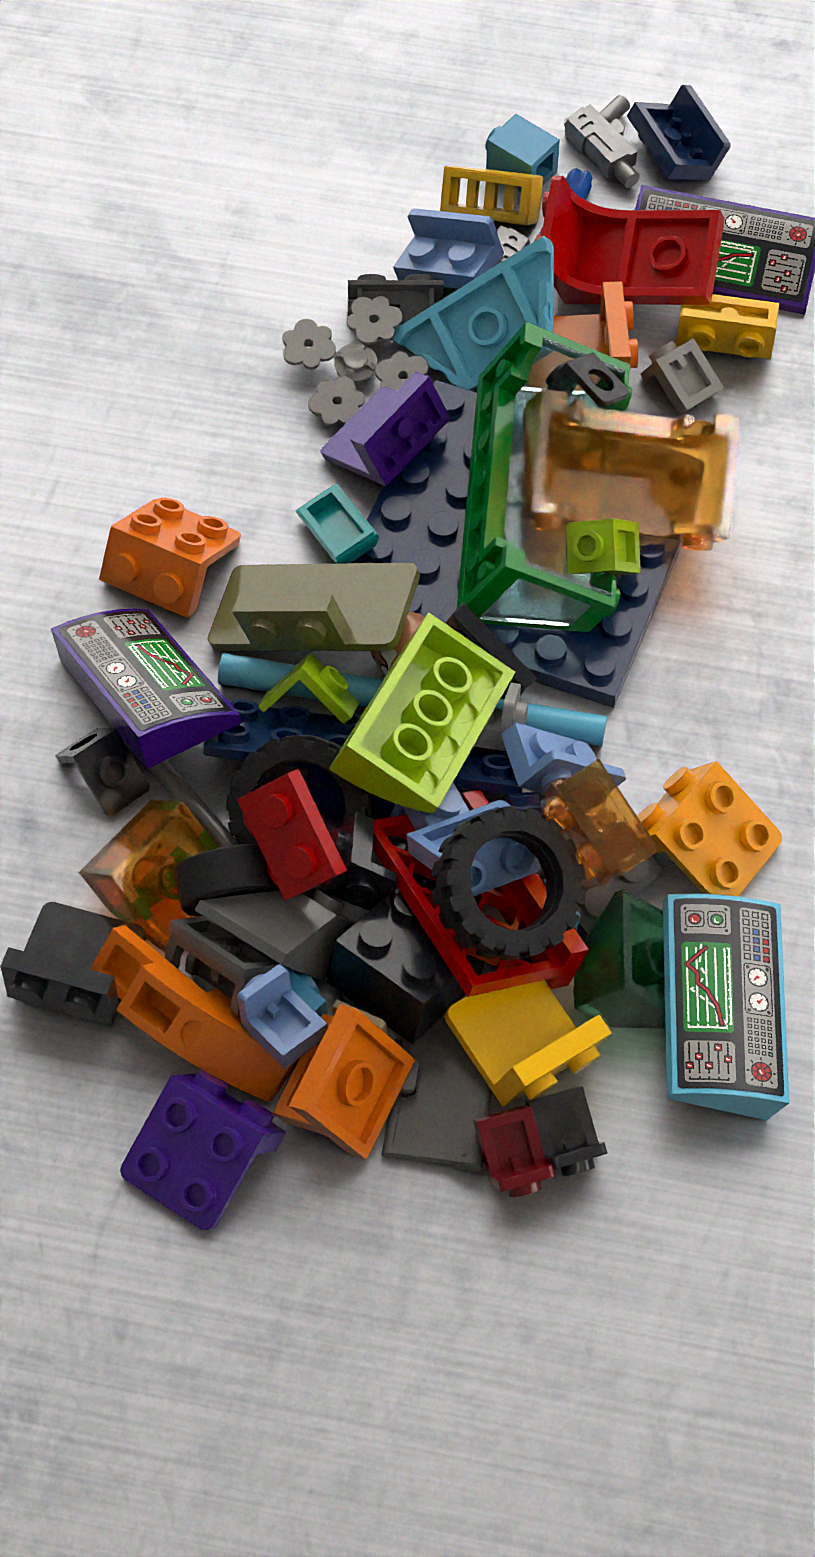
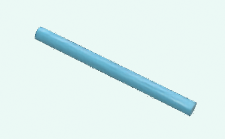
M223 653L218 670V684L268 692L296 665ZM341 673L348 683L349 688L347 690L359 701L358 707L367 708L384 679ZM301 680L284 694L319 700ZM500 699L495 708L503 709L505 699ZM528 703L526 726L583 741L589 745L602 747L607 716Z

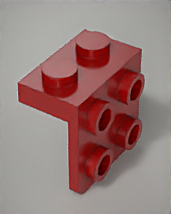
M299 769L286 773L237 799L244 814L245 826L250 834L255 837L268 864L269 876L273 883L279 887L285 901L347 871Z

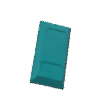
M337 483L295 510L336 564L351 563L377 545L378 533Z

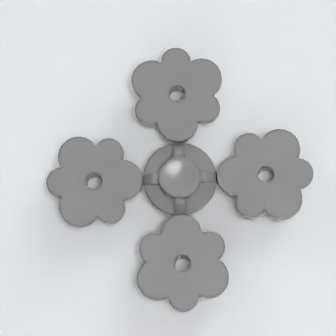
M377 296L373 301L367 297H359L353 301L351 306L352 314L347 318V327L352 331H356V338L360 343L347 344L340 348L337 353L336 345L331 340V329L327 326L318 327L311 319L299 320L295 324L294 330H287L282 335V342L285 345L283 357L290 365H300L303 363L305 368L313 370L320 365V361H330L334 358V366L339 377L333 383L328 380L320 381L317 384V393L313 394L308 401L311 413L321 416L322 422L326 426H334L338 422L345 425L359 408L364 405L365 396L362 392L355 391V385L369 381L374 372L377 379L381 381L380 388L385 386L395 391L415 371L424 375L428 372V363L423 357L412 356L409 358L404 352H396L392 355L391 360H382L377 364L375 352L366 346L376 343L378 339L390 341L394 337V329L402 323V312L397 307L389 306V300L384 296Z

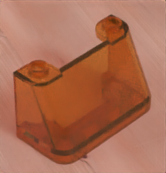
M542 389L525 403L523 419L524 511L527 519L534 520L535 529L559 532L564 531L565 525L569 522L615 518L638 522L639 535L682 540V548L688 550L710 551L713 548V543L722 542L730 538L741 417L716 413L713 415L712 424L709 421L694 420L692 415H683L679 419L588 407L586 406V401L577 399L567 406L568 392Z

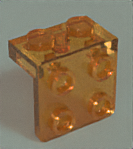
M597 759L565 781L561 778L556 779L550 783L542 796L546 801V805L541 810L546 820L552 819L563 828L560 833L566 832L569 838L573 840L579 851L575 853L578 864L583 863L588 882L596 878L603 888L659 851L657 845L600 759Z

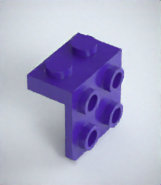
M199 1070L197 1074L171 1075L125 1157L120 1173L126 1181L199 1229L209 1230L218 1225L255 1156L261 1153L275 1152L287 1131L272 1123L275 1116L267 1108L247 1099L243 1103L239 1102L226 1093L228 1085L224 1081L205 1071Z

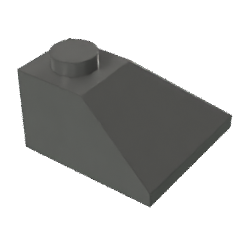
M316 889L312 897L301 893L286 901L280 890L200 900L195 908L196 912L278 963L322 981H325L328 976L335 941L355 924L350 919L341 915L345 904L319 889Z

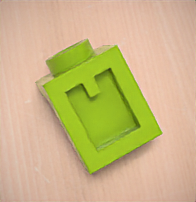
M610 518L569 522L567 524L568 571L571 574L599 572L617 575L641 574L638 522Z

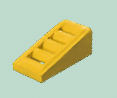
M446 165L443 172L440 211L489 216L493 221L531 225L537 223L539 219L543 177L517 172ZM461 178L468 179L465 205L458 204ZM480 181L486 182L483 207L478 206ZM499 184H505L503 209L497 208ZM518 186L522 187L519 210H516Z

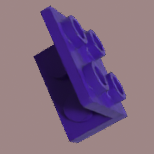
M415 371L397 391L385 386L379 388L321 448L320 453L325 460L387 487L449 422L451 417L430 377Z

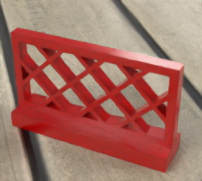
M481 790L464 792L461 795L469 811L490 804ZM408 815L375 820L373 851L384 868L397 873L396 886L467 997L542 980L546 981L551 990L569 986L589 950L575 928L565 931L563 934L565 938L556 946L548 948L542 953L529 956L533 961L532 964L521 959L501 961V958L497 957L486 959L476 955V949L472 947L465 949L454 940L457 935L451 928L445 929L438 916L439 913H442L440 905H434L432 891L418 885L412 876V873L415 872L436 882V878L431 877L432 870L410 855L408 851L392 845L388 839L389 836H398L407 840L406 834L416 831ZM534 873L476 895L474 899L478 900L477 906L481 912L484 904L490 905L498 909L507 922L506 924L485 915L492 923L507 930H521L532 925L541 915L547 897L546 886L538 874ZM469 954L496 966L495 972L477 975L466 959V955Z

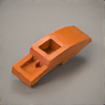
M126 925L115 927L111 930L90 970L114 976L117 997L121 999L116 1010L160 1044L203 1071L264 1101L270 1102L274 1100L298 1059L284 1069L242 1027L241 1018L231 1012V999L218 988L205 992Z

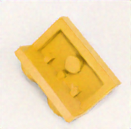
M712 294L711 305H682L676 346L679 347L694 338L701 351L771 359L776 335L779 303Z

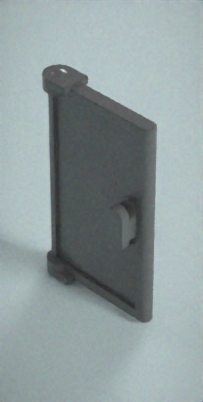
M444 1015L413 1045L405 1039L402 1041L401 1047L416 1060L389 1113L381 1155L394 1159L453 1165L455 1171L478 1173L482 1171L483 1157L481 1156L482 1153L473 1119L488 1115L492 1090L446 1023ZM416 1091V1093L411 1097H407L403 1094L404 1092L410 1094Z

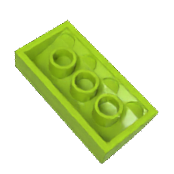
M428 613L410 636L329 767V770L380 798L404 807L433 814L440 806L514 676L515 671L431 613Z

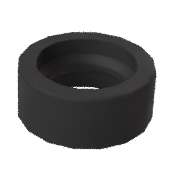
M258 844L226 846L201 852L179 863L175 870L181 910L189 916H203L195 911L200 900L280 890L269 876L268 864Z

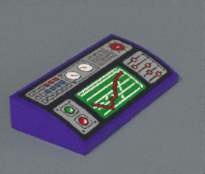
M641 185L635 210H721L725 221L713 294L779 303L778 310L805 315L815 274L814 217Z
M133 608L102 611L82 616L51 628L61 662L113 727L117 729L118 733L147 769L242 723L239 713L149 609Z

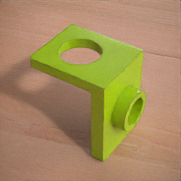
M310 652L266 693L258 706L264 713L299 680L343 724L352 718L359 705V701L347 690L349 686L343 675L330 665L325 667Z

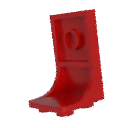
M564 176L552 177L550 190L544 193L542 199V213L544 217L542 233L536 236L535 241L545 236L551 240L554 246V288L564 304H600L602 283L622 281L624 301H632L633 305H711L725 221L721 210L610 209L590 203L578 196L571 189Z

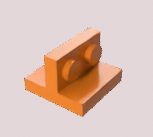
M339 1004L334 1016L322 1014L321 1018L327 1023L328 1028L321 1042L300 1057L273 1114L284 1123L326 1135L350 1155L367 1160L416 1059L357 1008Z

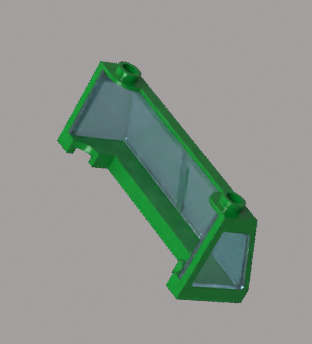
M525 322L478 376L456 610L464 603L484 624L589 632L605 616L608 617L615 611L620 598V590L616 587V578L613 574L607 572L602 575L601 572L571 574L568 571L566 526L569 522L605 519L611 420L616 414H622L630 403L632 388L628 386L630 364ZM592 352L630 390L629 395L625 399L605 407H599L578 385L564 404L539 414L533 409V406L548 387L545 383L546 378L557 366ZM588 374L590 380L597 387L610 391L608 384L596 375Z

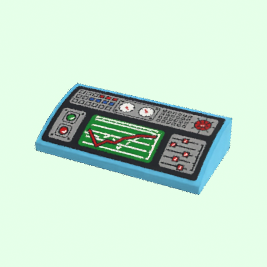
M667 895L663 899L667 1099L767 1121L789 1104L781 904L729 895Z

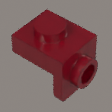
M525 1104L473 1119L491 1187L500 1192L508 1191L509 1197H520L541 1190V1181L555 1176L552 1164L545 1160L532 1106Z

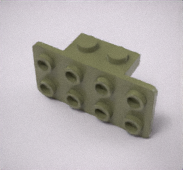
M413 563L239 565L231 572L207 639L211 647L217 651H389L394 649L399 643L420 573Z

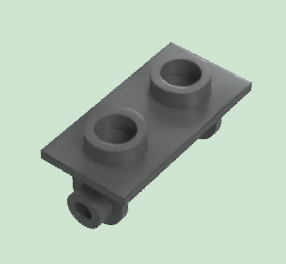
M364 274L358 276L357 280H348V299L367 297L373 301L377 296H384L389 300V306L400 307L403 316L402 325L439 302L434 300L443 299L444 280H434L432 276L426 274L408 275L405 277V280H386V277L383 275ZM348 301V316L352 314L351 306L353 301Z

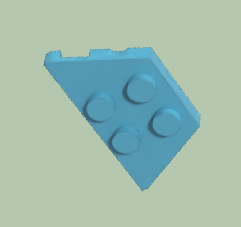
M545 236L537 239L394 329V337L392 339L415 355L423 357L427 361L428 366L443 374L457 387L477 393L478 376L525 322L553 333L554 246L551 240ZM543 337L542 349L537 356L553 347V340Z

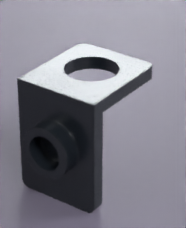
M592 352L557 366L546 378L545 383L548 387L533 406V409L539 414L564 404L578 385L599 407H605L625 399L629 395L630 390ZM588 374H593L603 379L608 384L610 391L597 387L590 380Z
M96 728L55 755L59 763H74L106 815L115 814L150 789L149 783L116 728Z

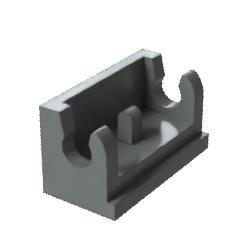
M204 916L170 921L168 930L171 932L165 959L176 968H179L183 952L185 950L189 952L186 957L185 971L192 976L198 975L232 998L230 1003L231 1012L241 1018L237 999L238 993L243 990L253 977L267 973L280 963Z

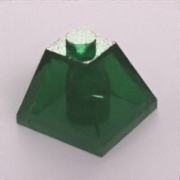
M622 889L614 893L584 942L589 950L574 975V1009L592 1018L600 1015L609 1027L666 1029L663 911Z

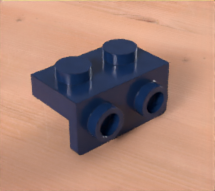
M681 85L670 104L634 102L627 114V118L637 131L639 139L647 146L658 163L660 171L668 179L710 180L731 147L729 140L691 85Z

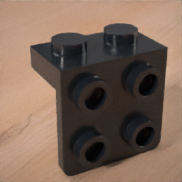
M48 902L41 908L24 951L10 947L6 951L0 967L7 997L27 1004L38 1005L70 1014L77 1018L112 1026L118 1012L116 1009L121 1002V999L117 997L115 978L112 975L90 970L113 928L126 925L136 935L146 941L145 930L138 924L57 902Z

